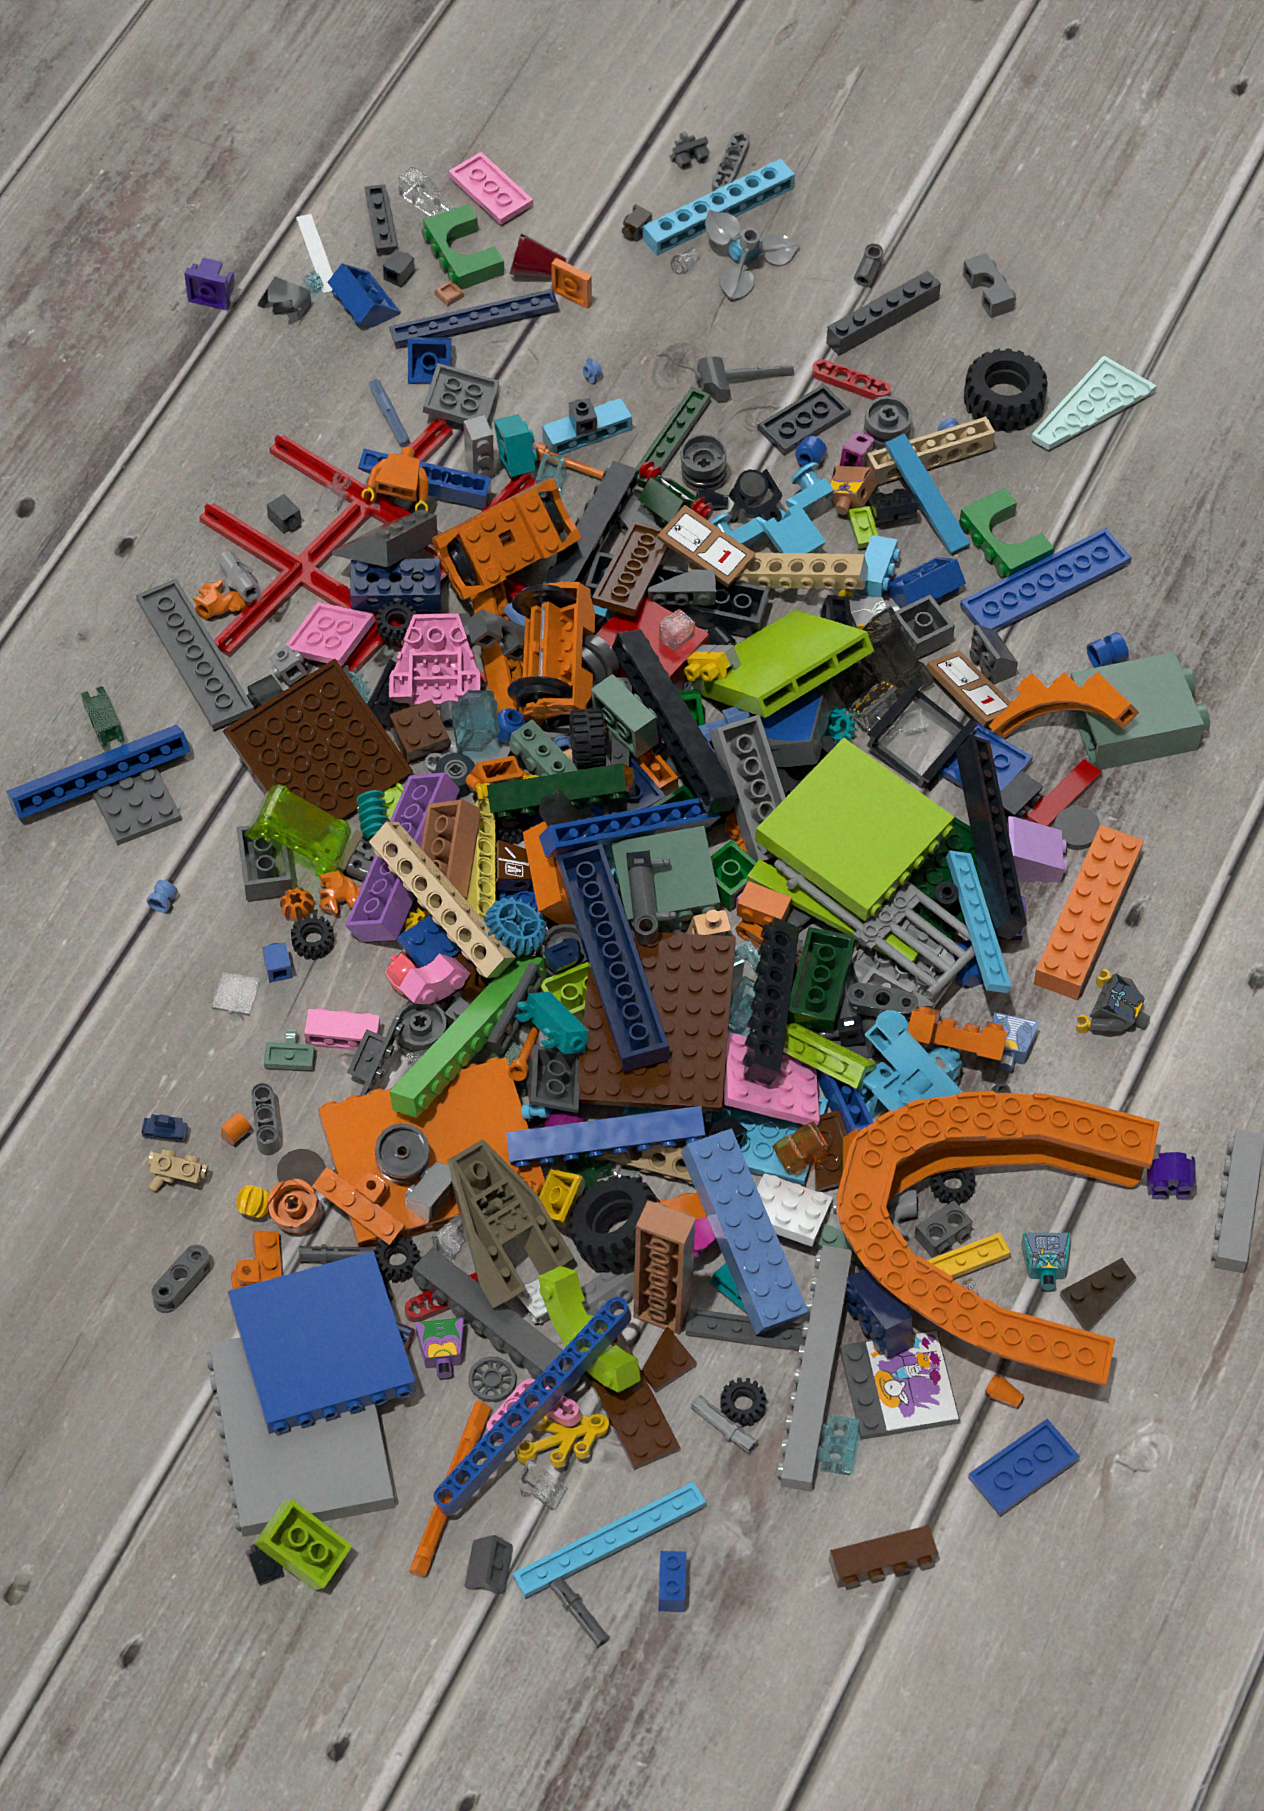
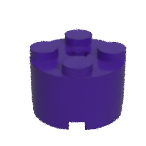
M1165 1152L1160 1153L1159 1158L1152 1159L1150 1168H1147V1189L1152 1194V1198L1161 1200L1165 1199L1166 1195L1176 1196L1180 1200L1191 1198V1193L1197 1189L1195 1158L1192 1156L1191 1159H1188L1186 1153Z

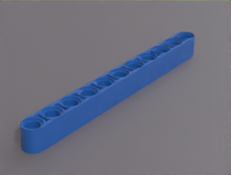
M613 1297L608 1300L436 1488L433 1498L443 1514L453 1515L461 1509L630 1323L632 1315L625 1299ZM618 1309L624 1310L620 1315H613ZM600 1328H607L604 1333H596ZM590 1346L588 1351L579 1352L582 1347ZM566 1365H573L570 1370L563 1371ZM551 1383L556 1384L553 1389H545ZM539 1402L537 1407L528 1408L531 1403ZM515 1421H522L518 1427H511ZM500 1439L505 1440L502 1445L494 1446L496 1441ZM487 1458L486 1463L477 1465L480 1459ZM470 1477L466 1484H459L463 1478ZM452 1496V1500L449 1503H442L444 1498Z

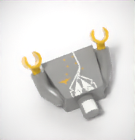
M838 589L841 590L839 596L849 597L852 626L867 631L871 643L879 644L890 634L892 614L899 610V606L887 608L882 597L860 594L855 590Z

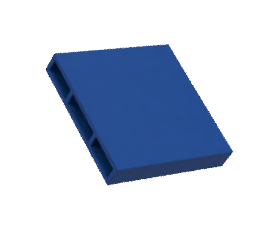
M374 1251L228 1291L231 1309L268 1434L283 1433L295 1426H308L316 1420L323 1418L332 1419L344 1412H357L365 1406L372 1404L382 1405L387 1400L397 1397L406 1398L416 1392L414 1376Z

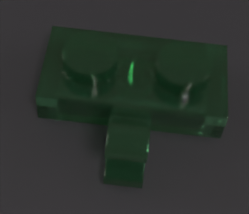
M587 1154L579 1155L577 1160L564 1161L568 1173L583 1177L586 1185L582 1197L586 1194L585 1191L589 1187L593 1188L597 1185L598 1179L612 1176L609 1160L602 1161L592 1167Z

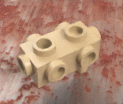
M172 1150L151 1151L148 1158V1165L151 1166L149 1172L155 1173L156 1177L149 1187L157 1192L164 1181L173 1183L174 1178L201 1183V1180L207 1176L208 1165L199 1162L200 1158L186 1154L185 1158L175 1156L176 1152Z

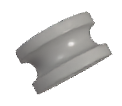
M431 753L425 758V770L428 774L435 773L436 765L431 766V763L437 764L443 757L441 754Z

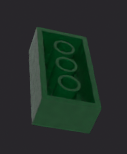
M808 927L790 995L787 1023H797L803 1027L833 1033L855 949L854 936Z

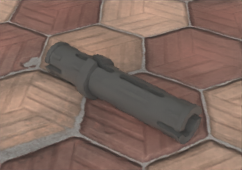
M322 1244V1246H299V1262L315 1261L326 1264V1262H335L374 1251V1247L327 1246V1244Z
M563 1577L556 1579L550 1585V1589L562 1601V1607L573 1615L595 1643L596 1647L599 1648L610 1639V1636L581 1602V1596L573 1592Z

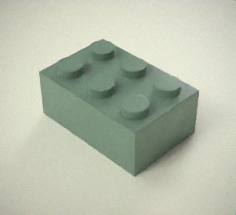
M612 674L591 689L593 708L601 709L605 727L636 758L659 743L656 713L651 708L647 709L640 697L628 690L623 680H618Z

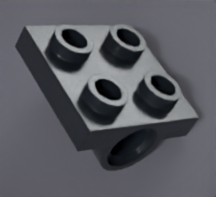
M895 489L893 493L888 494L883 492L873 493L866 502V506H870L875 524L891 522L894 520V517L896 520L917 517V511L919 510V502L906 489Z

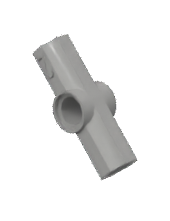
M228 550L225 553H221L217 560L220 568L227 576L225 582L233 589H236L245 601L251 602L254 599H258L261 592L259 585L251 576L253 573L251 567L242 563L232 551Z

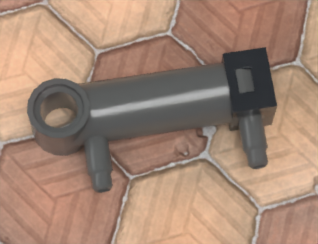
M650 850L626 853L635 937L640 944L651 945L657 941L659 936L658 922L676 919V912H656L652 869L670 866V859H651ZM645 927L651 928L648 932H644L641 929Z
M850 965L836 1019L837 1028H834L833 1033L819 1032L821 1036L827 1039L839 1037L841 1046L865 1043L860 1014L853 1012L848 1006L847 991L852 984H855L852 965Z

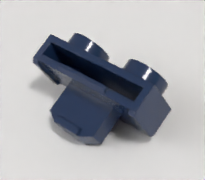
M151 1114V1118H144L141 1130L142 1137L185 1142L188 1123H183V1118Z

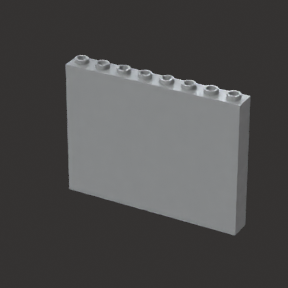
M240 1337L209 1343L210 1353H205L208 1368L213 1367L214 1375L209 1376L212 1391L217 1390L218 1398H213L215 1412L221 1413L222 1420L217 1421L219 1435H225L226 1443L221 1444L223 1458H229L230 1466L225 1467L227 1481H233L234 1490H229L232 1506L237 1505L238 1513H234L233 1516L235 1528H241L242 1537L261 1534L281 1503L290 1499L296 1501L322 1522L395 1508L376 1405L365 1406L357 1412H344L332 1419L323 1418L316 1420L308 1426H295L283 1433L268 1434Z

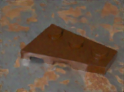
M839 1110L819 1115V1123L815 1128V1191H822L840 1185L843 1173V1137L847 1135Z

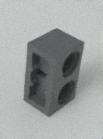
M953 1200L918 1224L915 1228L914 1238L934 1258L939 1254L947 1253L956 1242L966 1240L971 1234L973 1221ZM950 1223H957L960 1226L954 1227ZM930 1236H938L941 1239L935 1240Z

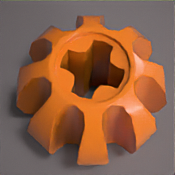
M296 887L294 890L288 889L285 891V896L281 897V912L286 918H291L293 922H298L300 917L305 920V915L310 917L309 913L314 911L315 903L313 896L308 890L304 891L302 887Z

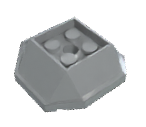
M907 917L898 923L901 928L952 966L955 963L951 951ZM862 945L851 961L857 983L912 992L918 998V1006L934 1009L957 976L956 974L933 998H930L926 994V990L929 987L898 962L875 949L870 950L867 946L864 947ZM921 954L914 961V964L935 980L944 973ZM885 999L880 1000V1001H882V1002H884V1003H886V1004L889 1003V1002H888L887 1000H885Z

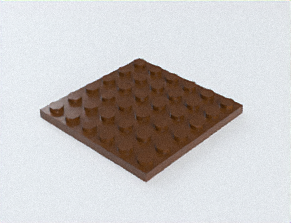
M336 659L331 660L222 731L301 846L358 808L356 799L359 795L372 790L383 792L413 772Z

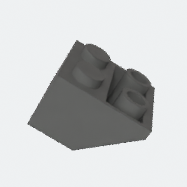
M980 625L974 626L969 654L972 661L977 662L985 677L995 685L1016 676L1018 662L996 630Z

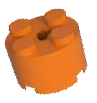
M292 1179L279 1182L273 1187L268 1196V1209L271 1217L279 1228L288 1233L303 1234L311 1229L319 1219L321 1212L319 1198L313 1188L303 1180ZM292 1204H293V1205H297V1204H298V1207H297V1208H292V1209L290 1208V1206H291Z

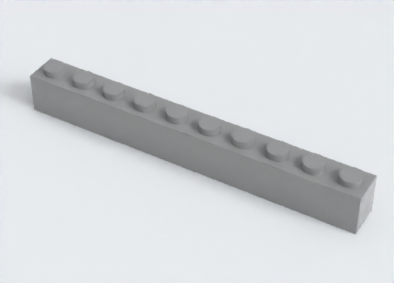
M823 1245L822 1253L816 1255L815 1268L819 1270L817 1277H812L810 1291H814L813 1299H808V1312L806 1313L810 1314L809 1322H804L802 1337H806L805 1345H800L798 1360H802L801 1368H796L794 1383H798L797 1391H792L790 1406L794 1407L793 1414L787 1415L785 1429L789 1430L788 1439L783 1438L781 1453L785 1454L784 1462H779L777 1477H781V1487L811 1491L846 1296L847 1277L850 1274L852 1250Z

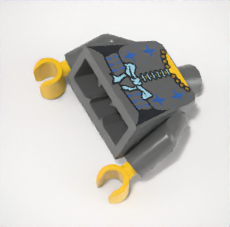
M1103 969L1100 971V977H1096V985L1101 987L1102 990L1090 1014L1092 1019L1089 1020L1087 1016L1080 1015L1077 1018V1022L1084 1023V1025L1077 1024L1075 1027L1078 1033H1086L1089 1027L1092 1030L1125 1031L1134 1023L1144 1028L1150 1016L1140 1010L1145 998L1139 992L1133 980L1120 976L1117 973L1110 976V972L1107 969Z

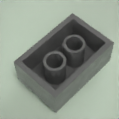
M283 821L237 827L246 900L284 896L285 891L288 889L292 890Z

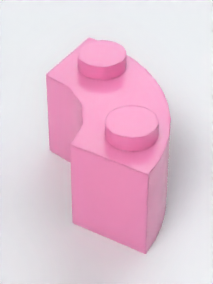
M438 954L428 965L421 968H410L399 989L413 1003L431 1004L446 998L457 989L463 987L471 973L455 958Z

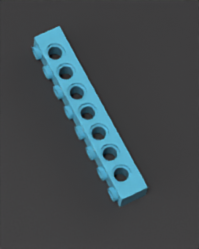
M782 159L771 162L757 171L736 179L732 183L718 188L706 196H702L655 221L647 223L643 226V241L658 256L705 233V221L708 210L723 212L737 217L794 189L795 174Z

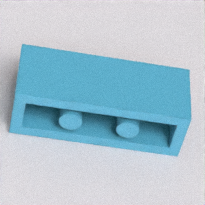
M871 536L864 554L868 565L864 589H855V591L872 597H882L884 591H888L890 585L889 577H893L895 562H899L901 549H897L898 539Z

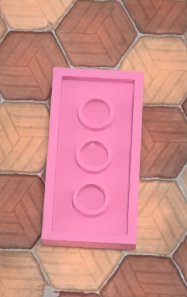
M482 152L449 170V177L500 225L533 206V199Z

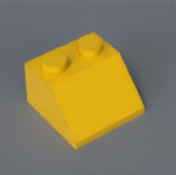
M551 1169L539 1199L555 1226L567 1229L569 1218H572L570 1216L572 1208L577 1206L576 1201L583 1195L586 1183L580 1175Z

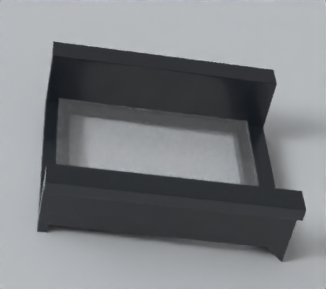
M916 678L868 732L867 735L870 737L867 746L921 788L925 781L928 783L977 727V724L971 719L965 726L920 692L924 682Z

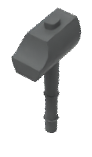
M711 356L698 360L695 378L696 382H700L702 391L711 394V397L717 403H722L729 400L730 389L727 380L794 374L793 365H780L776 367L725 370L722 358Z

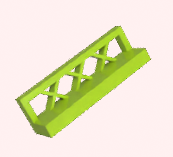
M797 1023L786 1025L784 1053L856 1089L861 1088L866 1072L875 1070L877 1063Z

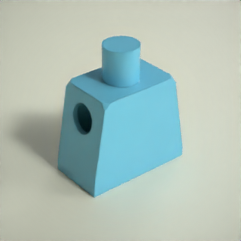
M880 1062L875 1067V1070L868 1072L864 1077L861 1088H858L872 1120L885 1107L872 1090L897 1071L893 1065L889 1066L884 1062Z

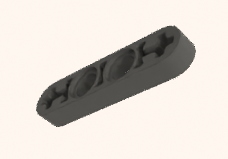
M739 131L731 136L712 179L713 192L735 180L749 148L750 138L747 133ZM737 154L739 157L734 159L730 158L729 155ZM725 168H730L733 171L731 173H725L722 170Z

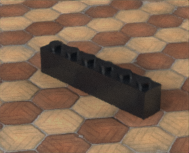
M928 270L827 326L826 344L838 356H841L938 301L941 283Z

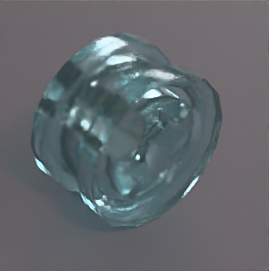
M312 271L310 276H304L305 284L312 293L316 292L317 288H323L322 280L317 272Z

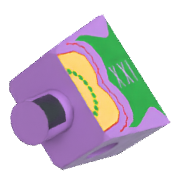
M463 1318L415 1322L416 1335L425 1367L436 1368L438 1378L452 1376L451 1366L460 1365L462 1359Z

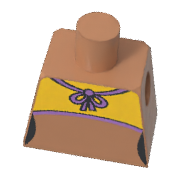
M834 466L830 482L834 491L830 497L836 506L835 510L837 513L845 515L849 508L864 507L878 484V479L872 467Z

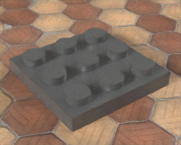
M437 363L422 413L464 424L465 420L485 415L488 421L500 380Z
M156 766L91 791L117 846L182 821L181 814Z

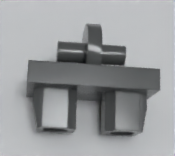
M682 132L679 135L680 140L675 141L676 147L672 149V154L669 156L671 161H676L680 168L691 164L692 161L689 156L693 154L698 162L704 161L709 156L706 147L709 141L706 136L696 139L694 135L688 136L686 132Z

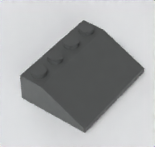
M417 510L415 513L385 523L333 550L332 555L389 567L433 543L431 538L437 536V515L430 514L426 510Z

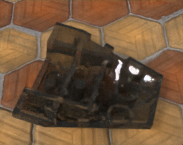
M892 606L887 607L872 617L862 629L867 631L874 652L829 679L848 712L853 711L851 708L883 681L892 684L893 687L870 706L887 700H896L916 678L924 682L920 692L934 683L925 664L918 661L899 628L902 624Z

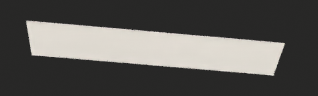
M311 214L296 217L323 293L331 292L332 288L327 282L333 273Z

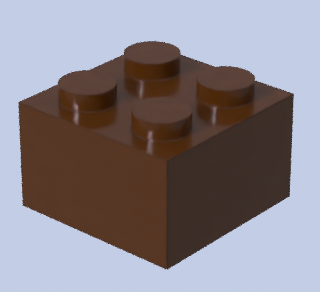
M432 699L389 715V728L401 754L408 764L426 758L431 753H440L448 750L449 736Z

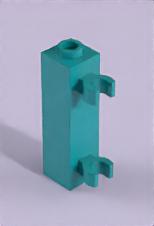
M551 992L529 993L527 1003L524 1001L517 1003L518 1008L524 1010V1012L515 1014V1017L520 1022H526L530 1019L548 1038L547 1040H541V1044L545 1048L556 1046L563 1054L585 1052L589 1030Z

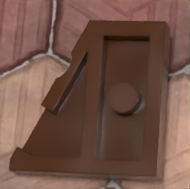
M667 1327L641 1371L647 1383L657 1393L695 1368L697 1362L670 1328Z

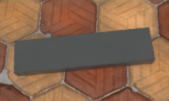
M529 962L487 1040L495 1054L503 1055L520 1024L515 1014H521L524 1010H520L517 1003L521 1001L527 1003L528 994L536 993L544 979V975L535 963Z

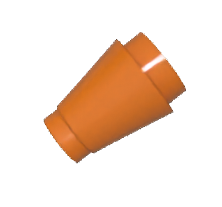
M996 1375L993 1376L985 1390V1393L990 1395L989 1398L1016 1408L1024 1396L1004 1377Z

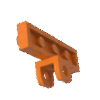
M326 1167L312 1186L390 1246L406 1226L378 1205L387 1193L389 1185L371 1172L366 1173L354 1187L330 1168ZM376 1182V1188L371 1190V1185Z
M254 1230L252 1234L254 1260L244 1259L236 1263V1269L231 1274L233 1290L282 1276L279 1231Z

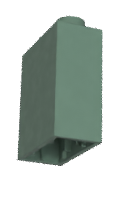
M1175 652L1071 673L1070 678L1082 687L1090 677L1098 672L1139 712L1122 729L1110 719L1096 713L1071 710L1090 763L1099 770L1198 750L1202 731L1209 730L1210 717L1204 703L1196 704L1192 696L1195 693L1193 672L1189 667L1181 668Z

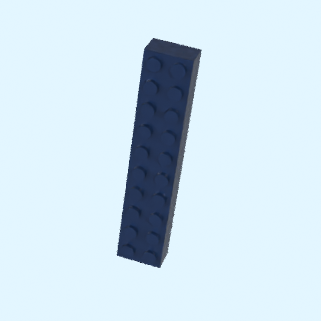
M600 844L556 856L558 873L622 1071L626 1072L669 1060V1044L603 845Z

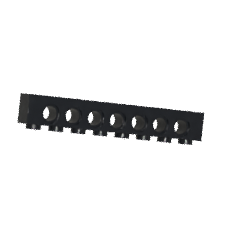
M776 917L772 919L769 925L765 924L761 931L763 941L758 950L760 961L755 970L758 976L753 986L755 997L750 1005V1009L753 1011L747 1025L750 1028V1032L745 1041L747 1052L742 1060V1065H744L743 1076L768 1086L780 1074L800 927Z

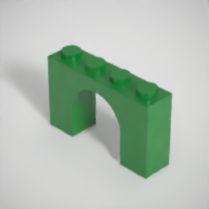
M469 204L423 219L422 236L425 241L430 243L433 255H437L439 258V264L442 270L445 269L447 271L448 279L452 284L455 283L463 290L504 275V260L495 246L469 255L459 254L449 247L453 241L478 232V219Z
M1006 488L962 508L959 519L961 528L968 532L973 543L980 547L985 558L993 563L998 574L1004 578L1035 564L1054 552V547L1043 533L1018 544L1003 543L992 535L990 530L994 526L1014 517L1016 513L1017 502Z

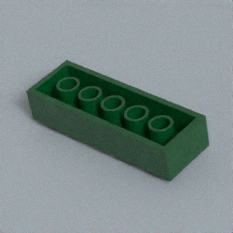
M623 763L487 785L490 813L497 815L498 818H504L505 821L518 819L517 815L526 814V817L539 816L540 811L558 813L562 812V808L571 807V810L585 808V804L593 803L594 806L606 805L608 800L626 802L630 801V797L636 796L633 768Z

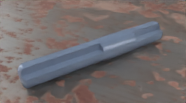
M374 379L370 381V389L401 447L409 445V436L380 380Z

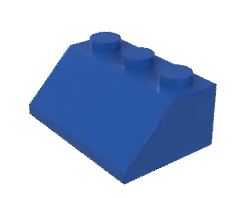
M341 263L327 282L332 288V293L341 299L343 307L351 312L354 316L353 320L360 326L375 327L401 313L367 270Z
M935 557L892 579L886 592L901 609L928 595H931L938 602L942 599L941 596L959 591V587L966 584L957 559Z

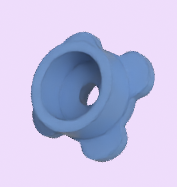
M587 358L586 365L583 366V374L589 379L590 383H595V378L601 376V366L598 361H592V358Z

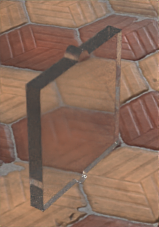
M222 972L211 1006L212 1009L225 1011L230 1015L236 1013L250 1016L260 985V979L244 976L242 973L237 975Z

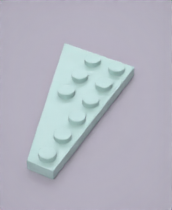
M1103 356L1032 433L1031 440L1050 450L1156 392L1157 386Z

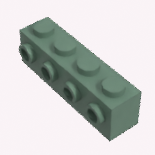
M533 719L511 733L509 742L511 751L515 755H519L526 767L538 775V777L579 770Z

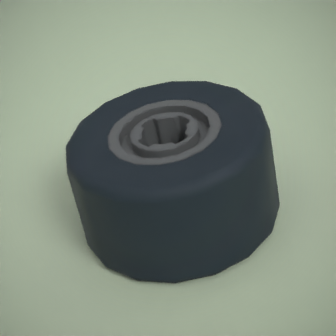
M452 753L442 757L436 764L435 773L445 772L460 789L457 798L464 797L472 792L466 784V777L475 767L474 762L468 756L460 753Z

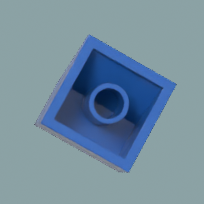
M408 338V382L431 383L437 363L451 367L452 338Z

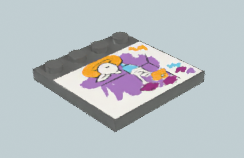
M938 1330L913 1333V1346L889 1359L885 1357L882 1351L878 1352L872 1340L840 1345V1355L860 1440L959 1424L960 1417Z

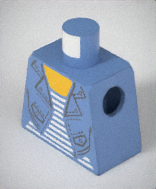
M994 1012L992 1022L1004 1025V1029L1008 1030L1001 1061H999V1068L1004 1071H1011L1014 1063H1025L1036 1038L1039 1022Z

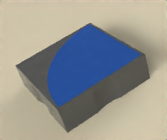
M825 688L812 689L768 717L760 716L776 767L818 764L823 745L822 737L827 729L831 713ZM749 712L750 716L748 718L756 716V714Z

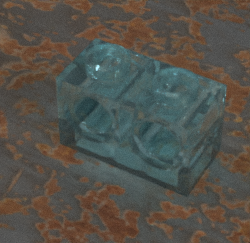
M829 1414L828 1423L823 1422L821 1438H825L824 1446L819 1445L817 1461H821L820 1471L851 1475L860 1419ZM841 1430L845 1435L838 1436L834 1431ZM837 1453L841 1458L834 1459L830 1457V1454Z

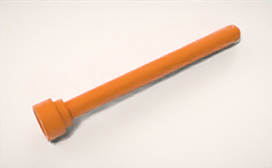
M541 443L537 445L535 449L537 461L547 462L550 460L602 480L604 471L553 453L547 445Z
M534 1023L531 1026L518 1059L513 1060L508 1068L509 1077L515 1081L524 1080L529 1071L527 1061L540 1031Z

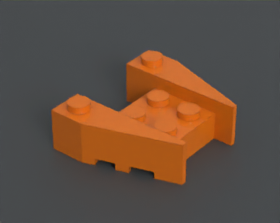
M919 1006L918 1009L912 1010L907 1031L916 1041L927 1044L932 1042L975 1052L978 1056L1001 1061L1008 1030L1004 1029V1025L987 1021L982 1031L980 1026L976 1024L966 1023L965 1026L956 1025L957 1020L944 1017L939 1021L941 1010Z

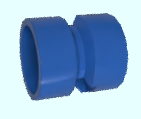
M1118 632L1105 636L1103 640L1093 641L1087 644L1086 648L1088 658L1094 668L1111 665L1112 661L1116 664L1127 659L1129 655L1127 644Z

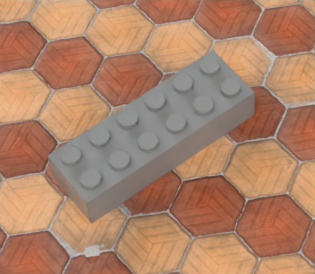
M760 715L709 730L717 759L738 793L733 809L748 855L756 862L759 859L764 861L776 857L755 841L756 828L786 798Z

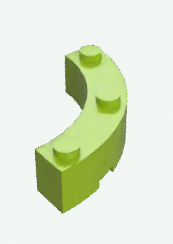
M559 1266L538 1276L540 1295L565 1348L593 1316L586 1313L582 1304L585 1298L581 1290L577 1271ZM600 1328L596 1333L601 1334L604 1331ZM609 1345L586 1370L604 1386L617 1392L641 1381L638 1358L625 1352L617 1345L613 1347ZM590 1346L582 1347L579 1352L588 1351Z

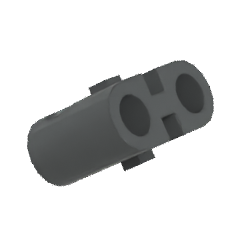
M364 840L360 841L355 854H353L347 866L346 874L363 881L365 880L376 855L374 847Z

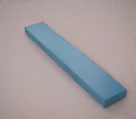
M902 434L886 442L884 446L949 554L951 555L969 546L968 538L906 435Z

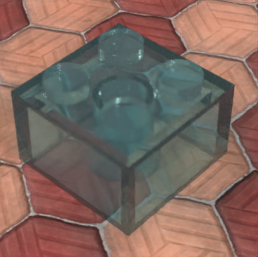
M468 690L451 708L457 751L482 752L500 734L497 718L498 705L494 699L493 691Z

